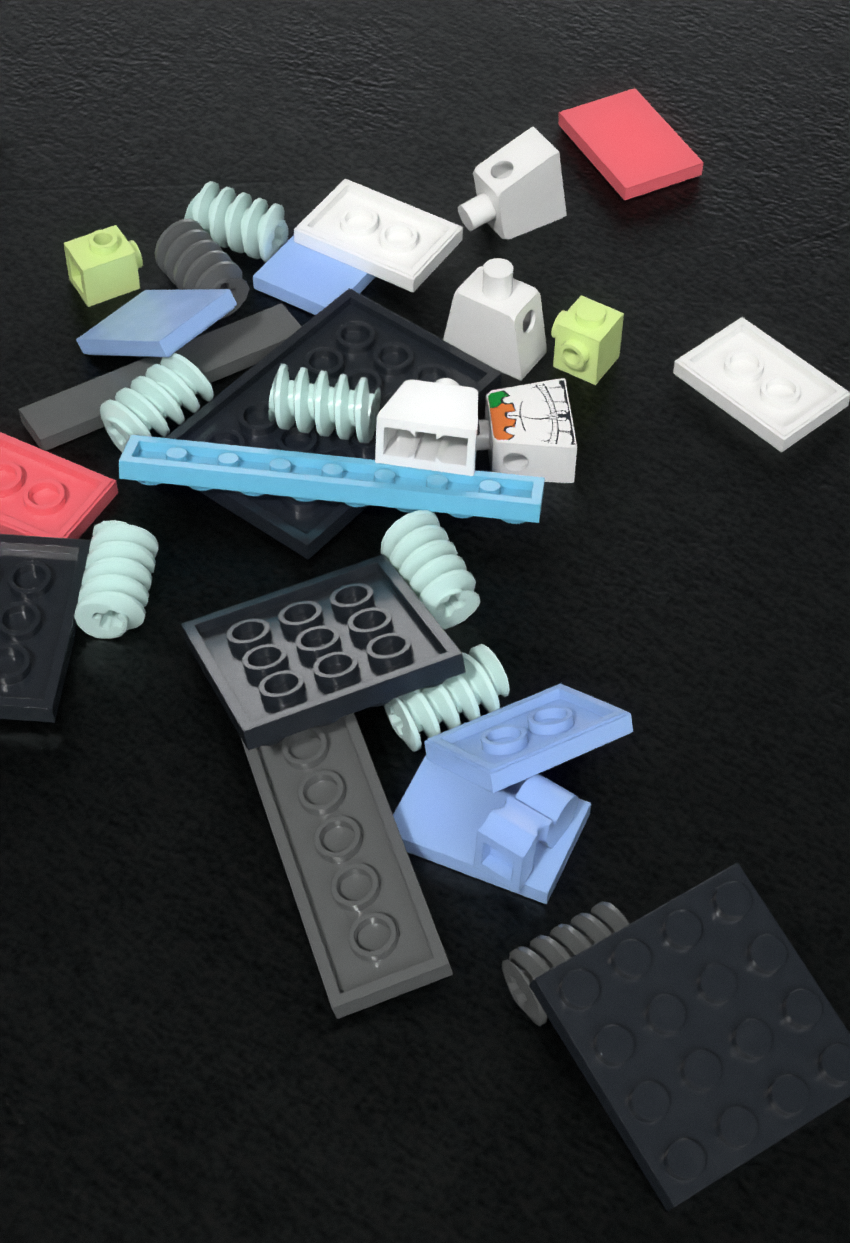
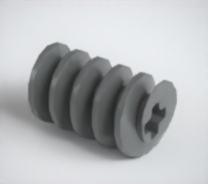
M181 219L171 224L161 234L156 243L155 261L162 272L167 275L179 290L230 289L237 305L221 319L230 316L241 307L250 289L247 282L242 279V271L231 260L229 255L223 252L219 244L213 241L209 233L203 230L198 221Z
M602 901L591 908L590 914L580 913L571 919L570 925L560 924L551 930L550 936L540 935L530 941L529 948L519 946L510 952L508 960L502 961L503 976L511 995L519 1007L536 1025L541 1026L547 1022V1015L529 987L533 979L629 925L627 919L614 905Z

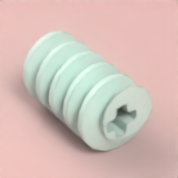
M212 181L206 183L200 193L191 200L184 219L198 221L203 230L208 232L213 241L217 242L219 246L224 248L230 247L232 251L241 254L246 252L247 256L255 259L262 258L264 262H267L288 240V226L284 220V208L282 205L275 203L268 210L267 200L258 198L252 204L250 194L242 192L236 197L234 189L226 186L220 191L219 185Z
M173 353L169 357H162L161 365L154 364L150 366L146 371V377H136L132 380L130 388L120 389L116 393L115 401L109 399L101 404L100 414L102 422L111 440L122 453L131 435L152 437L151 429L162 437L169 435L170 429L165 421L167 417L177 425L183 424L185 417L180 408L181 406L191 413H196L200 410L196 394L207 402L213 399L214 393L211 384L203 373L188 359L177 353Z
M281 364L270 391L269 421L272 423L276 418L277 425L280 429L289 430L296 421L297 428L302 433H309L316 424L319 435L327 437L336 427L339 439L349 440L356 430L359 442L369 443L376 429L381 391L378 387L375 394L369 393L368 380L364 377L360 378L355 390H349L346 374H341L335 387H330L328 373L322 370L315 384L309 383L308 369L304 367L300 368L295 380H290L288 365Z
M418 510L406 514L395 521L386 531L381 541V554L385 555L443 629L451 628L465 621L481 602L479 594L474 592L476 582L472 573L466 570L467 567L462 557L457 556L458 552L454 544L448 541V535L445 529L440 527L435 513L429 510Z
M117 520L103 521L94 526L85 566L86 569L82 579V587L80 588L78 604L76 605L74 615L77 625L87 634L98 639H113L122 636L126 630L137 628L144 622L146 613L144 607L147 606L148 590L152 583L151 574L154 571L155 557L159 548L156 537L148 530Z
M480 644L472 647L469 654L462 652L465 673L446 679L445 682L438 686L421 688L393 698L392 701L384 705L386 714L395 732L413 752L421 749L420 731H423L430 738L441 733L440 722H443L448 730L461 725L459 713H462L468 722L481 717L479 704L483 706L487 713L500 709L498 696H508L509 682L503 666L489 647Z

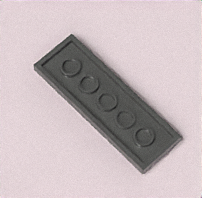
M352 713L340 717L336 722L327 726H315L290 735L281 742L271 746H260L248 751L242 740L331 1008L336 1018H342L453 975L355 714Z

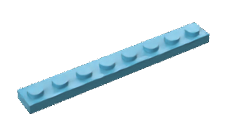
M140 435L130 436L119 459V479L137 480L145 485L165 483L189 486L199 491L222 489L240 491L248 496L264 494L288 496L303 502L326 500L344 502L352 507L368 505L393 507L407 513L429 510L431 512L448 513L457 518H469L472 516L497 518L512 524L524 522L539 523L545 477L475 470L474 476L375 463V460Z

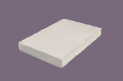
M344 179L294 228V242L413 293L463 240V227L347 179Z
M743 317L675 360L673 373L780 452L792 446L849 405L850 392Z

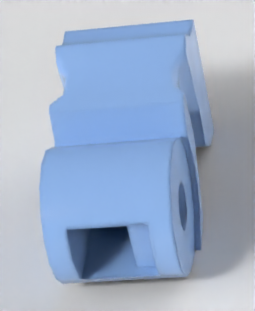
M540 774L529 777L521 786L516 797L507 796L505 805L502 808L492 809L485 822L477 830L473 867L514 892L519 893L533 868L537 841L550 849L555 846L573 819L578 806V796Z

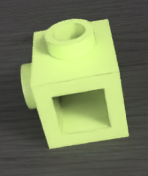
M117 225L97 230L91 234L64 243L69 280L88 307L140 289L138 268L143 266L140 250L133 240L127 241Z
M581 295L568 311L563 310L559 313L553 324L551 333L552 337L555 338L553 367L596 385L619 358L624 313Z

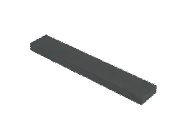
M281 303L196 337L175 353L180 354L193 363L203 373L209 383H212L255 365L302 326ZM162 357L144 358L19 409L21 422L39 448L45 451L103 428L105 426L100 414L101 404L109 399L115 401L116 393L120 389L130 388L132 380L136 377H146L147 369L154 364L161 365Z

